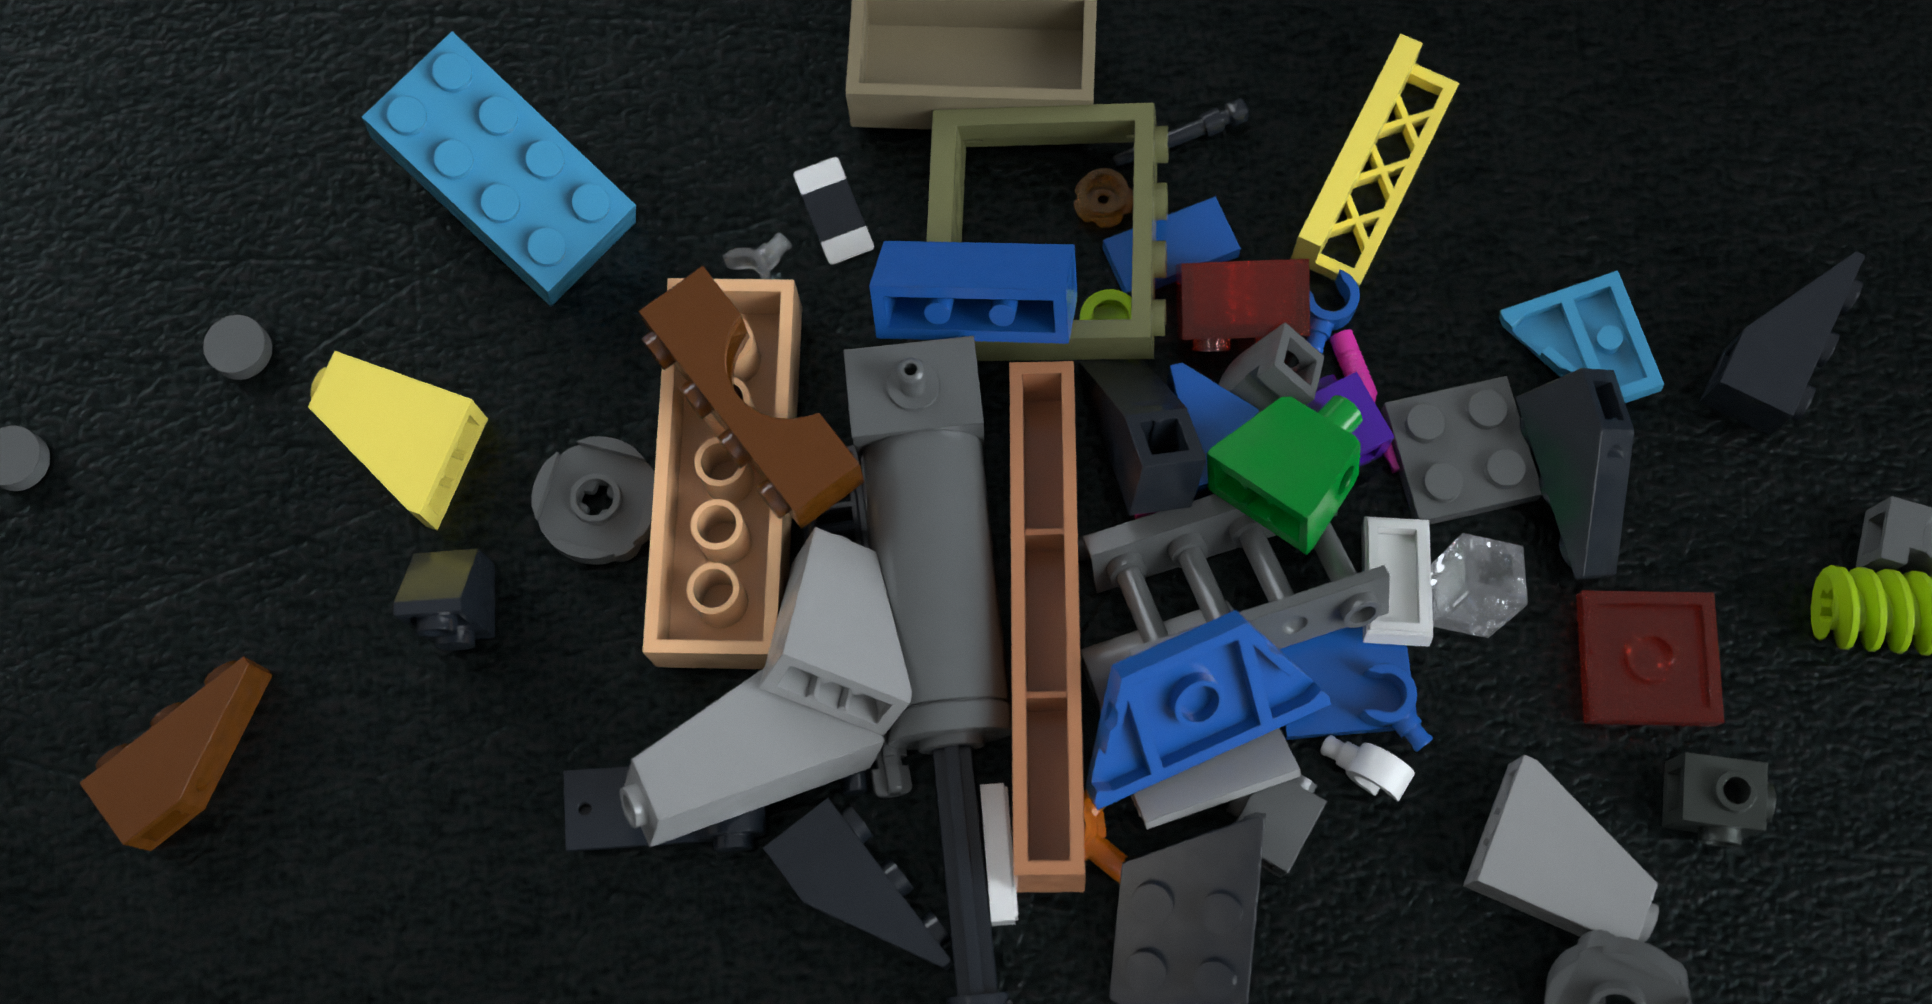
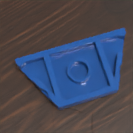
M1234 610L1111 665L1085 786L1087 795L1096 809L1099 810L1331 705L1330 697L1308 674L1237 610Z

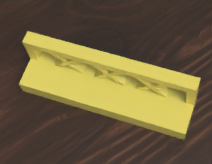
M1403 34L1399 35L1298 236L1291 261L1333 280H1336L1341 269L1350 274L1357 282L1358 287H1360L1459 85L1454 80L1415 64L1423 43ZM1406 82L1438 95L1439 98L1434 108L1409 116L1400 96ZM1393 110L1397 120L1386 123ZM1425 125L1418 138L1414 128ZM1402 132L1411 152L1409 158L1384 166L1376 147L1377 140ZM1369 159V162L1373 170H1369L1362 173L1367 160ZM1401 174L1393 188L1389 177ZM1378 181L1386 200L1384 209L1359 216L1351 197L1353 189ZM1344 209L1348 220L1337 223ZM1376 224L1368 239L1364 227ZM1352 231L1362 253L1355 268L1321 254L1329 238Z

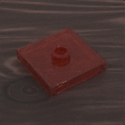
M1581 591L1576 595L1584 724L1718 726L1724 723L1714 593Z

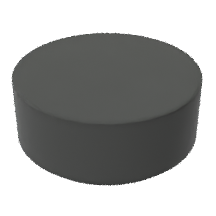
M231 315L220 319L209 329L204 339L203 349L209 364L223 376L230 379L243 380L257 375L266 367L272 355V342L268 333L252 318L243 315Z
M20 426L0 428V487L9 491L26 490L37 484L46 474L50 463L48 446L39 436Z

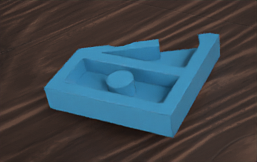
M1618 271L1500 310L1499 319L1502 326L1559 377L1580 368L1614 370L1625 403L1660 392L1664 386Z

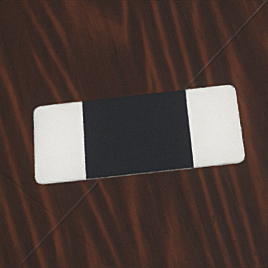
M833 157L796 171L794 178L828 262L836 264L873 250L874 244L839 159Z

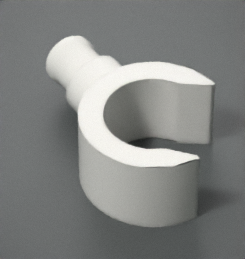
M1329 735L1324 740L1320 749L1322 755L1334 759L1336 765L1345 769L1347 776L1353 782L1376 796L1381 788L1399 802L1415 775L1413 769L1401 759L1370 743H1363L1361 747H1358L1349 741L1344 743L1336 739L1335 736Z

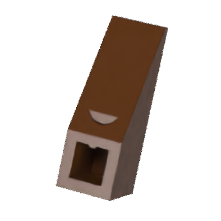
M244 656L238 661H229L220 665L206 677L204 681L205 686L185 702H177L161 710L151 720L150 729L132 743L119 745L105 753L96 763L97 770L80 782V785L123 845L152 851L206 808L272 678V674L267 668Z

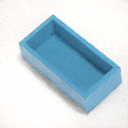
M453 31L362 116L371 138L550 306L636 222V205Z

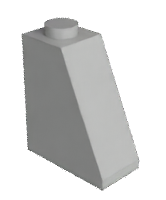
M815 527L792 562L759 688L884 736L910 704L912 689L877 553L874 550L850 541L844 536L832 534Z
M1523 755L1508 765L1465 879L1464 887L1580 937L1592 930H1604L1612 933L1615 937H1626L1646 942L1654 929L1659 912L1658 905L1651 903L1658 885L1657 882L1537 760Z

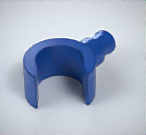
M1341 269L1338 272L1335 284L1346 303L1343 309L1326 311L1320 308L1307 286H1304L1300 298V311L1308 323L1306 341L1321 354H1323L1325 342L1330 339L1332 331L1338 330L1349 323L1360 299L1357 282L1350 274Z
M1380 663L1368 668L1363 676L1375 680L1385 679L1392 682L1400 692L1401 704L1399 709L1394 712L1365 709L1359 717L1374 727L1386 728L1392 726L1401 738L1405 736L1416 752L1433 740V737L1421 726L1422 720L1413 711L1417 700V688L1413 678L1406 670L1391 663Z

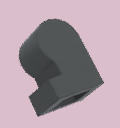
M1285 322L1236 357L1222 375L1219 385L1259 409V413L1281 397H1293L1306 405L1315 399L1325 356ZM1287 350L1295 354L1299 359L1297 366L1289 368L1284 363Z
M1891 496L1866 510L1856 568L1865 567L1872 569L1876 573L1883 569L1897 570L1903 567L1907 572L1920 571L1931 576L1932 507Z

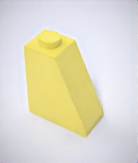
M334 351L328 366L322 368L314 378L310 393L311 401L308 408L410 513L426 527L438 531L488 418L470 398Z

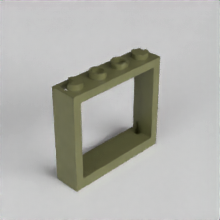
M1154 103L933 110L927 242H962L966 147L1135 142L1131 319L1073 320L1069 344L975 341L977 361L1154 359V336H1165L1166 300L1155 299V278H1167L1166 240H1156V220L1168 219L1167 182L1157 183V163H1168L1169 160L1168 126H1157Z

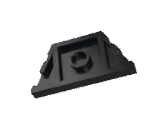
M1255 812L1244 816L1243 820L1209 832L1204 830L1181 838L1177 843L1160 849L1152 848L1124 859L1121 869L1110 999L1118 1004H1248L1267 813Z

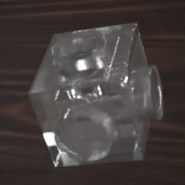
M1462 533L1431 564L1433 627L1489 638L1528 604L1523 546Z

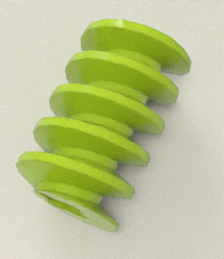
M1830 565L1824 568L1816 578L1812 592L1811 624L1814 637L1819 641L1827 637L1830 630H1833L1837 647L1849 650L1853 647L1859 632L1863 648L1867 651L1875 652L1880 649L1886 634L1888 646L1894 653L1902 654L1907 651L1913 638V644L1919 654H1932V575L1928 576V574L1920 571H1909L1902 575L1899 571L1893 569H1883L1875 573L1872 569L1857 567L1848 571L1846 568L1838 565Z

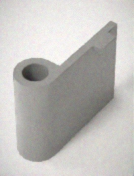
M1225 600L1230 612L1234 611L1230 603ZM1199 609L1163 621L1168 634L1171 635L1205 624L1206 621ZM1138 630L1080 650L1081 667L1099 716H1101L1111 665L1130 657L1129 648L1143 644ZM1278 728L1132 794L1131 797L1139 816L1144 821L1146 829L1300 777V768L1281 729Z

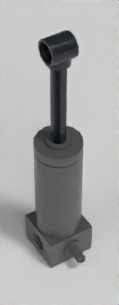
M974 336L844 350L851 434L864 478L863 489L869 549L877 553L912 689L910 704L887 731L888 746L896 749L919 750L922 754H933L957 997L947 998V1004H1013V998L1009 999V992H998L972 751L984 747L985 742L995 741L1012 734V708L1009 704L1011 699L984 460H986L984 421Z

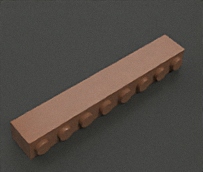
M1074 361L1009 363L1014 882L1016 892H1085Z

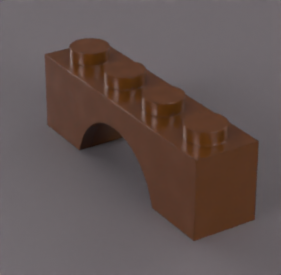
M703 266L639 311L650 332L641 338L650 354L663 370L674 364L687 382L682 384L679 390L701 419L712 413L725 431L717 436V439L735 464L741 469L750 462L764 481L757 485L756 489L778 519L789 512L802 529L864 483L859 462L820 413L791 419L772 417L751 408L736 394L734 389V369L738 356L750 336L741 313Z

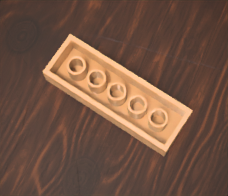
M668 278L667 291L685 278ZM714 279L741 313L750 336L738 356L734 369V389L736 394L748 406L765 415L787 419L797 418L802 305L795 281L776 279ZM673 364L666 370L662 369L643 653L656 667L763 669L790 572L792 516L788 512L778 519L756 489V486L764 480L750 462L740 469L717 439V436L725 431L712 413L703 419L697 415L679 390V387L687 381Z

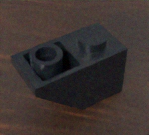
M479 549L414 553L394 601V616L415 630L417 635L425 637L432 643L435 642V648L441 650L471 649L475 647V639L495 638V564Z

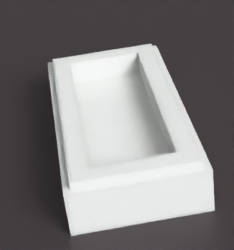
M1364 517L1361 526L1362 572L1385 565L1390 574L1389 613L1379 616L1373 622L1363 626V643L1429 647L1433 639L1429 520Z
M1004 783L980 785L991 924L992 926L1012 925L1018 920V909L1013 874L1007 786L1004 787Z

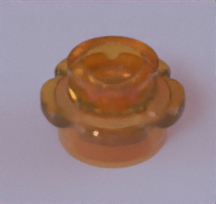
M1100 168L1091 171L1078 182L1075 188V194L1078 198L1074 201V208L1077 215L1083 221H1094L1097 226L1102 228L1119 224L1122 221V215L1129 213L1133 207L1134 196L1132 190L1128 188L1124 177L1112 169ZM1102 195L1107 196L1109 201L1106 204H1101L1097 200L1098 197Z

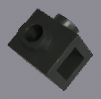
M1687 752L1666 761L1664 767L1662 828L1698 832L1699 843L1722 847L1741 846V838L1766 831V823L1771 821L1776 806L1774 785L1767 782L1768 763Z

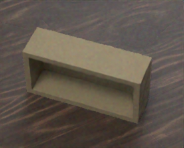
M852 0L846 79V99L851 126L932 129L933 110L1093 105L1097 0Z

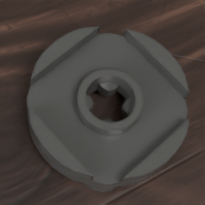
M588 437L576 441L579 445L567 449L561 455L559 452H556L541 467L532 490V508L535 518L539 522L541 532L559 553L580 563L601 565L613 561L625 562L631 560L638 554L641 546L649 540L651 535L654 470L636 448L626 442L610 437ZM599 486L608 487L607 495L613 500L612 505L609 509L602 510L599 515H590V508L582 503V498L585 494L595 495Z
M1592 930L1583 934L1578 940V945L1567 949L1555 960L1546 981L1545 1004H1606L1605 996L1610 994L1625 995L1634 1004H1691L1687 972L1680 962L1670 958L1664 952L1648 943L1632 938L1615 937L1612 933L1604 930Z

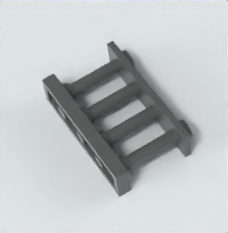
M1215 494L1194 500L1189 508L1160 511L1083 536L1088 571L1096 592L1100 593L1116 587L1121 589L1143 641V644L1129 648L1130 656L1198 627L1195 626L1169 635L1144 578L1177 567L1182 568L1207 623L1230 613V610L1206 558L1236 548L1244 549L1269 602L1239 613L1279 649L1345 627H1362L1373 622L1377 617L1389 613L1390 574L1385 565L1357 574L1331 523L1328 524L1314 546L1331 582L1294 594L1267 539L1276 536V534Z

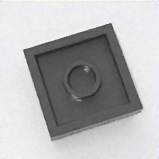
M1507 376L1384 403L1381 414L1395 437L1392 441V446L1400 467L1398 472L1412 519L1429 520L1430 525L1538 501L1542 496L1539 477L1531 451L1520 430V416Z

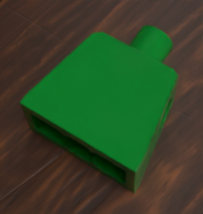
M1339 395L1333 396L1318 412L1293 397L1279 398L1207 452L1208 490L1307 555L1314 548L1357 480L1361 443L1352 433L1362 423L1361 412L1350 400Z

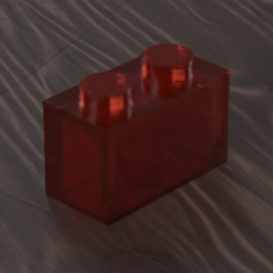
M1309 259L1176 264L1177 336L1182 340L1193 339V351L1231 350L1230 338L1255 337L1256 343L1285 322L1299 335L1310 336Z

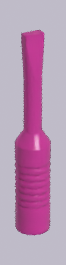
M1352 329L1332 335L1329 341L1344 377L1357 372L1375 402L1377 390ZM1391 442L1384 453V457L1392 473L1399 471L1400 467Z

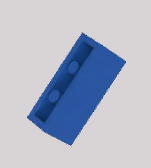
M884 241L869 285L876 337L881 339L939 340L974 336V341L1069 344L1078 298L1075 245Z

